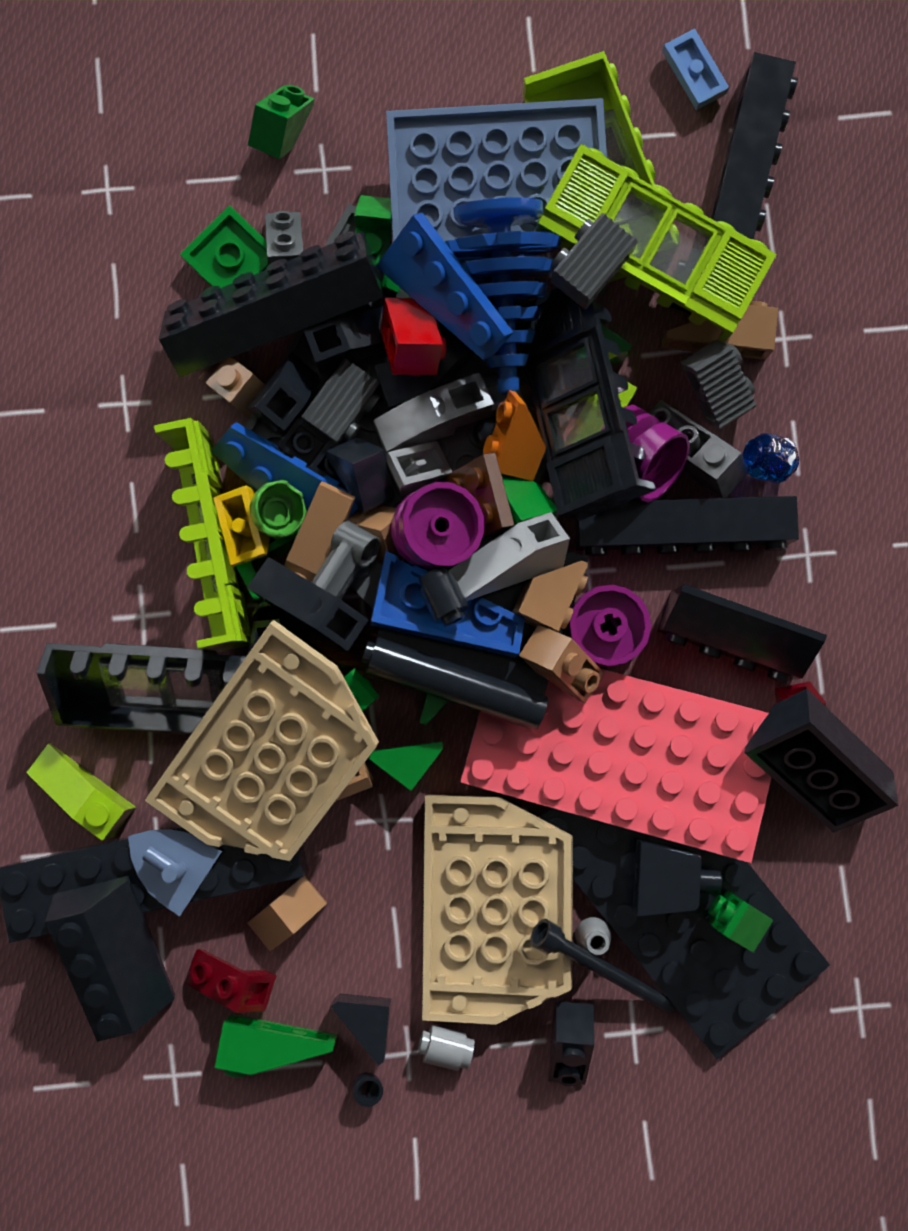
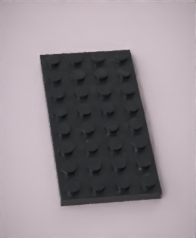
M553 808L547 809L539 816L540 819L573 836V879L716 1059L830 966L828 961L749 863ZM636 839H643L699 854L701 856L702 870H717L721 872L722 884L720 893L700 892L699 909L695 911L637 916L632 910ZM726 890L773 919L754 953L726 937L707 922L711 916L708 914L711 903L716 896H723Z

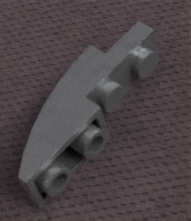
M477 373L423 393L375 419L373 424L385 453L454 435L455 428L496 416L501 401H505L507 396L498 392L497 379H499V374L482 378L481 374ZM519 390L517 394L524 401L523 396Z

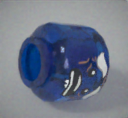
M761 433L746 444L742 455L747 473L752 478L776 484L786 481L799 466L798 450L795 443L789 438L770 433Z

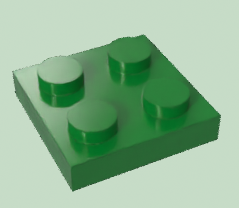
M230 205L180 253L181 258L211 287L219 286L223 288L232 284L235 278L244 273L252 272L255 275L265 271L268 266L266 239Z

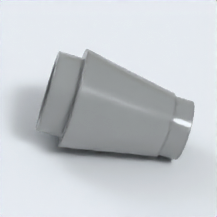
M590 917L581 921L575 931L577 945L595 955L604 954L608 950L612 938L608 924L597 917ZM593 937H602L600 943H594L593 945H590L591 939Z

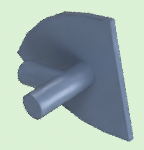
M172 829L148 830L128 836L130 856L138 878L150 895L163 906L181 916L222 851L215 846L206 845L190 833Z

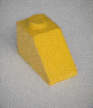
M247 485L213 497L230 565L233 567L267 555L270 537L259 531L250 517L249 506L256 491Z

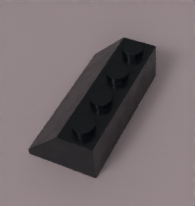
M686 584L671 591L657 630L660 633L666 634L664 640L682 647H685L687 642L700 646L699 653L716 659H720L721 654L735 659L733 665L749 671H754L755 667L769 671L767 677L789 684L790 679H803L827 637L826 634Z
M808 689L775 704L745 746V754L833 833L899 806L894 772Z
M129 876L54 894L45 924L97 1042L134 1033L175 999V992Z

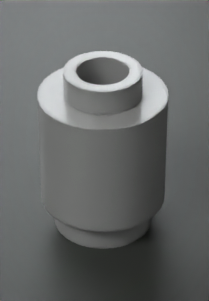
M431 1025L429 1032L422 1031L418 1045V1054L423 1055V1063L454 1071H459L460 1068L468 1070L473 1056L475 1041L474 1039L467 1038L466 1033Z

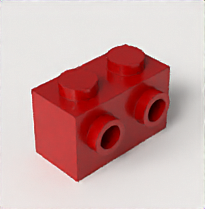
M385 298L380 330L392 374L411 376L437 375L439 362L444 360L446 356V339L440 336L439 321L413 298Z

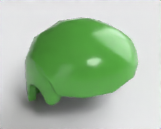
M286 480L264 484L254 493L249 506L250 517L257 529L267 536L276 539L293 535L301 527L307 512L302 492L294 488Z

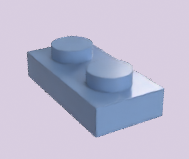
M695 29L664 44L662 53L695 110L727 94L729 86Z

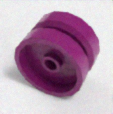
M434 482L409 494L396 507L391 520V538L397 552L409 564L419 566L425 570L450 567L467 560L479 548L484 534V515L478 501L467 489L451 482Z
M613 584L598 586L583 594L574 604L572 617L566 626L567 637L572 638L597 666L602 668L625 664L638 656L648 643L651 631L649 611L642 599L628 588ZM605 621L612 624V632L610 634L608 631L603 633L600 629V625Z

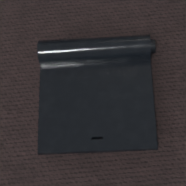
M503 532L482 537L479 548L475 552L502 535ZM567 551L564 567L579 561L587 563L588 558ZM403 558V561H402V562L409 564V563ZM455 564V565H453V566H450V567H446L447 571H449L450 569H452V568H453L454 566H456L457 564ZM526 581L477 598H484L512 612ZM574 595L570 608H573L576 595ZM525 622L519 654L536 629V627ZM379 628L375 642H367L360 663L366 664V673L536 731L540 726L546 711L548 697L544 694L549 681L536 673L519 655L514 658ZM560 628L558 633L564 635L565 629Z

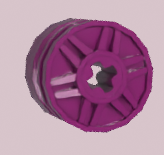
M630 405L624 408L633 411L637 424L627 428L629 440L631 443L640 445L646 455L645 460L636 463L638 476L640 479L653 482L656 490L637 498L645 502H651L666 493L677 480L688 458L690 442L685 434L664 422L659 423L658 418L648 414L641 408Z

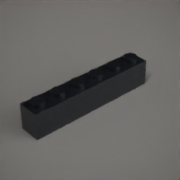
M754 52L745 73L711 215L712 220L730 224L737 232L749 239H754L755 232H760L764 224L766 210L761 209L763 198H769L773 187L774 177L769 176L771 165L776 166L782 149V144L777 143L779 132L783 133L787 126L790 111L785 110L787 99H792L798 81L797 77H793L795 61ZM706 238L704 248L706 247L709 241L708 238Z
M797 496L654 500L651 502L627 501L581 521L575 520L576 551H585V556L607 555V550L621 549L622 555L643 554V549L657 548L658 554L679 553V548L693 547L694 553L715 552L716 546H729L730 552H746L752 550L751 545H765L766 551L787 550L788 544L799 540Z

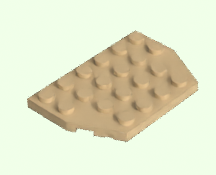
M273 620L145 801L206 845L220 847L223 844L243 848L246 853L256 855L262 853L272 858L290 861L377 747L379 741L338 666Z
M426 795L422 1021L496 1025L528 1008L536 1007L552 997L555 998L572 989V960L559 952L555 954L541 952L531 945L530 937L536 924L542 919H548L559 925L565 934V938L572 942L573 836L501 797Z

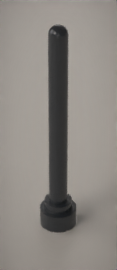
M542 919L534 927L530 937V943L534 948L545 954L559 952L663 1012L670 1014L675 1011L676 1007L667 996L565 938V934L559 925L548 919Z

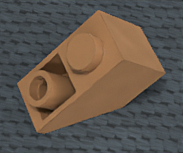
M579 561L526 581L512 613L524 618L525 623L536 628L539 624L556 632L560 628L565 629L573 614V609L570 608L574 595L579 596L587 583L588 576L584 573L588 563Z
M539 624L519 654L536 673L583 703H586L591 693L598 687L599 681L604 674L572 638Z

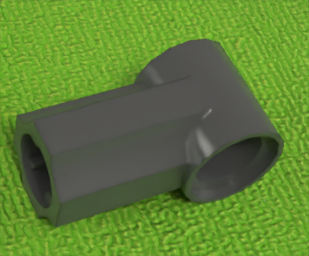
M351 521L343 522L335 530L331 540L332 551L312 583L340 600L360 569L369 566L376 559L381 548L380 538Z

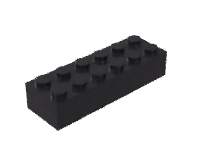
M364 231L357 234L346 232L335 238L332 244L322 248L319 245L311 246L302 251L300 257L290 261L286 259L274 261L267 266L265 271L255 275L252 272L244 273L235 278L233 283L223 288L212 286L201 292L198 298L188 302L186 299H180L170 304L164 313L159 341L179 378L383 298L380 270L376 267L377 262Z

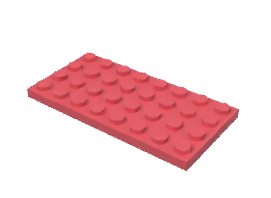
M601 669L604 674L599 681L598 687L591 693L586 703L577 700L549 681L544 694L548 697L546 711L536 731L481 712L479 713L461 783L752 863L772 777L745 754V746L769 713Z

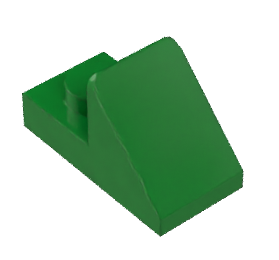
M361 195L354 213L355 234L364 231L374 258L378 263L392 242L391 198Z

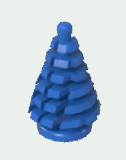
M503 197L459 204L453 208L454 218L459 225L488 228L489 233L458 237L455 240H447L445 243L458 260H470L461 264L475 282H492L479 284L478 286L488 300L494 303L495 309L514 333L496 352L497 355L487 358L486 362L489 368H498V392L503 395H507L509 390L517 393L520 389L517 367L526 366L529 354H517L516 345L532 343L535 331L515 330V323L539 319L541 307L514 306V302L545 296L548 284L545 282L539 283L540 281L513 282V280L527 279L551 273L553 259L536 257V255L555 251L558 247L560 235L537 231H511V226L534 222L542 217L543 201L536 198Z

